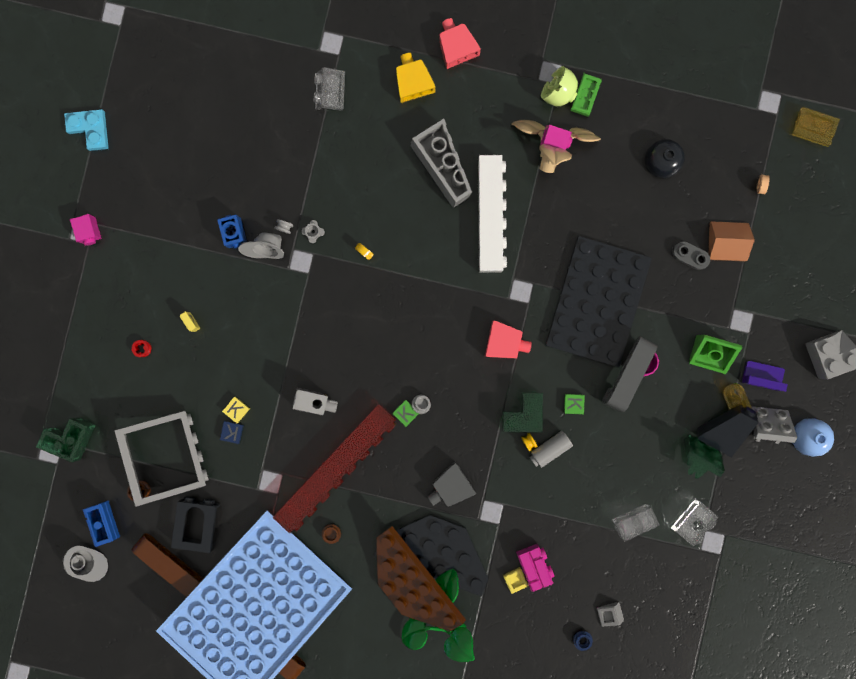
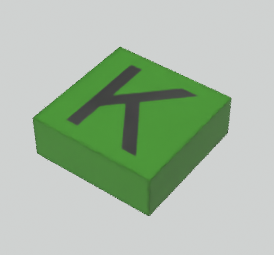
M565 394L564 413L584 414L585 395Z
M407 400L392 413L406 427L418 415Z

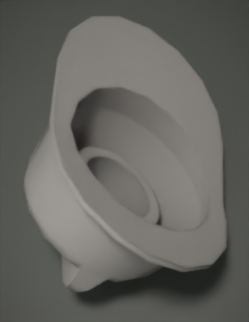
M260 233L253 242H244L238 247L241 254L251 258L280 259L284 257V252L281 249L282 238L277 234Z
M84 546L71 547L62 560L67 574L88 582L100 580L108 570L106 557L102 553Z

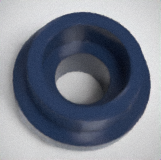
M579 631L574 635L573 643L578 650L585 651L592 646L593 639L587 631ZM585 637L586 641L584 643H580V638Z

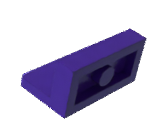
M752 361L746 362L742 383L786 392L788 385L782 383L785 369Z

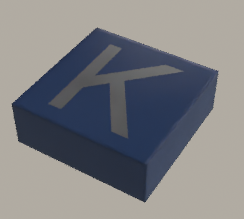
M224 421L220 440L240 444L244 425Z

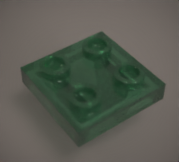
M688 435L684 440L686 457L689 458L687 465L690 466L688 474L692 475L693 472H696L695 478L698 479L709 470L721 477L725 472L721 452L707 446L697 437L694 438Z

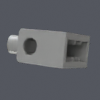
M297 387L293 409L323 415L324 411L335 413L338 402L328 400L327 394ZM314 400L321 401L319 406H315L312 403Z

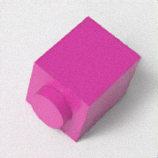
M546 125L540 145H550L564 150L566 148L569 149L572 143V137H570L572 132L552 125Z
M87 214L70 219L76 242L87 246L95 244L96 240L102 239L96 217Z

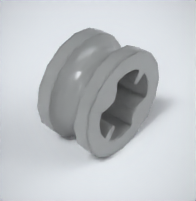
M277 219L278 225L274 229L291 234L290 228L293 227V224Z

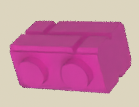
M538 544L516 552L532 592L553 584L552 577L555 576L551 566H546L545 559L548 558L544 548L540 549Z

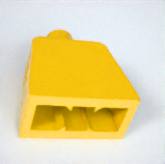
M411 53L401 55L400 58L403 65L396 67L401 103L435 93V84L423 61H413Z

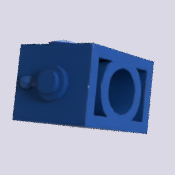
M227 215L225 218L217 219L224 246L227 248H238L240 244L247 242L239 216Z

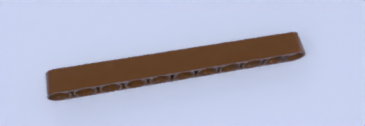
M144 533L131 549L139 559L186 597L204 579L147 533ZM295 654L281 669L279 674L285 679H297L305 669L306 664Z

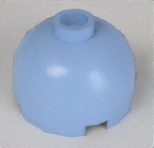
M807 418L798 422L794 427L797 439L793 445L801 454L811 457L822 456L832 448L834 432L824 421Z

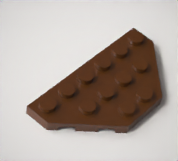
M393 526L376 538L378 585L402 615L447 631L454 630L466 621Z

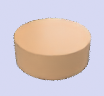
M762 174L758 179L757 193L766 194L769 186V175Z

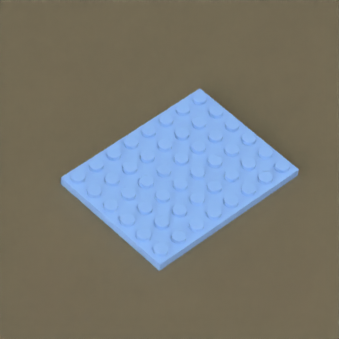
M267 510L156 632L207 679H274L352 588Z

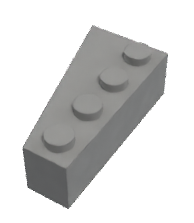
M442 119L412 138L410 146L454 208L468 199L472 191L459 162V156L453 146L451 135L448 133L445 119Z

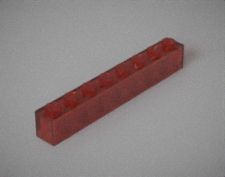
M379 403L276 513L273 519L289 534L293 529L297 532L304 524L302 520L306 515L310 518L317 510L315 506L319 502L324 503L330 496L328 492L333 487L337 489L342 484L343 480L341 478L346 473L350 475L357 466L354 464L359 459L363 461L370 454L368 449L372 445L376 447L383 440L381 435L385 431L389 433L396 426L394 423L396 418Z

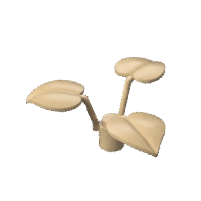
M519 120L511 124V126L514 125L525 133L540 135L542 140L545 127L540 123L532 120ZM575 127L569 130L572 132L570 136L572 139L577 138L585 142L601 140L600 137L583 128ZM541 145L539 150L541 151L540 157H542L539 168L544 172L554 173L555 167L561 162L570 160L572 154L562 148Z

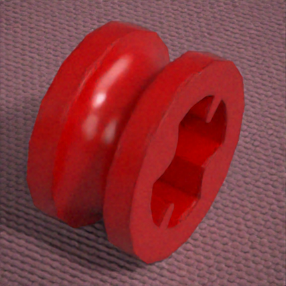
M138 340L133 343L131 350L137 357H146L151 353V345L145 340ZM144 344L145 346L143 347V349L145 350V352L139 353L138 351L140 349L138 348V345Z

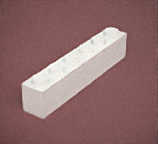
M479 155L478 158L479 273L502 272L503 268L507 267V257L503 256V249H506L507 246L506 237H503V230H506V218H503V211H506V199H503V192H506V180L502 178V173L506 172V161H502V155Z

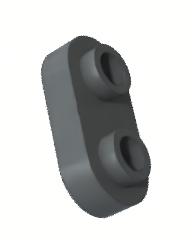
M679 242L672 249V255L676 260L696 270L704 269L710 263V256L706 251L688 242ZM681 248L686 249V254L681 253ZM699 256L703 258V263L698 261Z

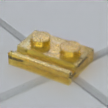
M803 107L800 109L792 135L829 147L832 144L831 141L840 119Z

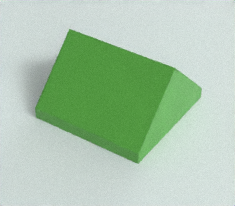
M696 335L689 364L726 374L741 351L742 345L708 335Z

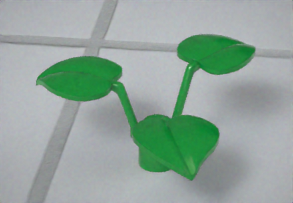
M450 569L438 576L435 581L454 603L458 596L459 582L456 570ZM410 618L403 627L402 643L409 649L418 650L425 645L428 637L427 630L443 631L450 635L444 643L445 654L450 659L458 662L475 660L473 638L465 623L452 631H447L438 627L426 626V623Z

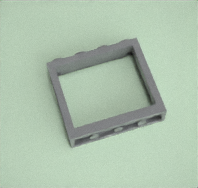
M186 411L115 430L135 507L206 486L205 481L209 480L206 469L202 470L200 462H204L201 450H196L195 444L198 443L196 432H191L190 425H193L191 414H186ZM181 418L198 481L143 498L126 433Z

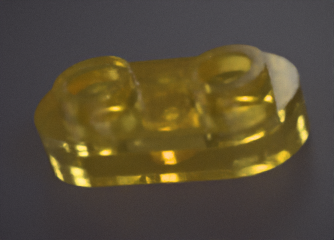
M732 383L724 389L723 395L729 410L739 404L745 408H752L745 390L740 384Z

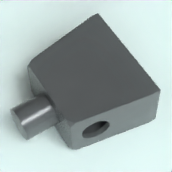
M454 461L433 481L436 491L427 497L433 506L443 500L447 507L474 496L476 492Z

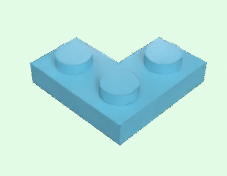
M104 110L64 113L66 132L68 134L85 132L86 145L89 151L108 149Z

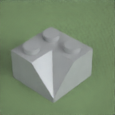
M842 330L805 343L818 379H831L856 369V345Z

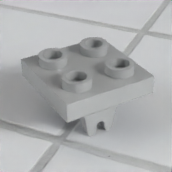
M750 406L756 412L759 422L753 429L756 442H760L763 439L773 440L775 444H779L780 441L795 443L797 435L788 410Z

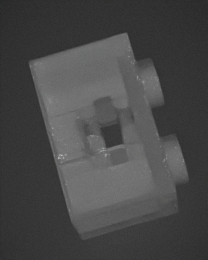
M695 499L671 529L694 547L695 544L697 545L703 540L706 531L716 525L718 516L702 502ZM695 521L698 523L697 527L693 524Z

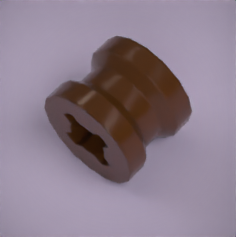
M140 480L139 484L144 498L149 496L151 488L146 481ZM129 486L127 489V495L130 498V500L134 501Z

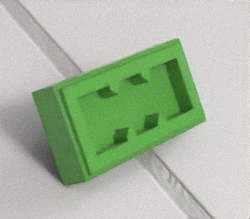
M583 74L571 111L589 117L602 79Z

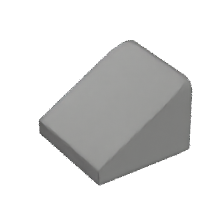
M619 602L597 607L602 627L617 626L624 621Z

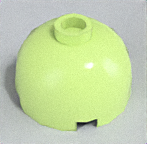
M561 66L551 75L554 78L550 83L546 82L541 92V98L553 106L565 105L568 102H572L577 96L578 82L575 74L568 68Z

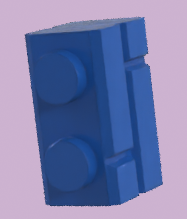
M109 501L83 509L95 547L120 537Z

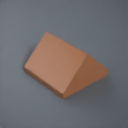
M710 222L708 253L710 260L748 261L755 240L749 223Z

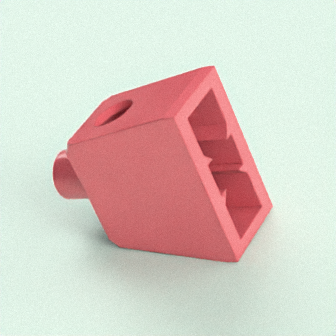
M452 18L442 22L445 31L439 34V41L446 69L480 55V46L465 24L455 26Z
M492 321L485 357L517 358L519 351L530 352L532 342L521 340L522 331L500 322Z

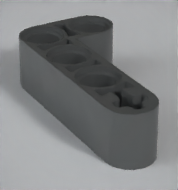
M641 336L636 339L613 387L606 391L602 404L618 412H625L657 350V344Z

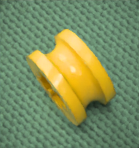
M529 432L526 437L521 436L529 452L532 451L533 447H538Z

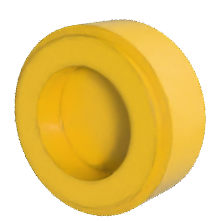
M358 243L355 247V250L367 260H370L374 255L361 243Z

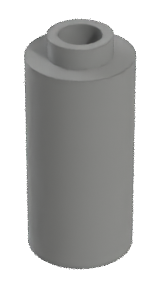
M560 431L531 451L532 456L530 459L536 467L540 465L542 468L573 447V444L567 435Z

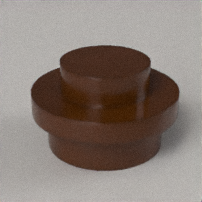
M329 524L322 530V538L326 543L334 544L341 537V530L337 525Z

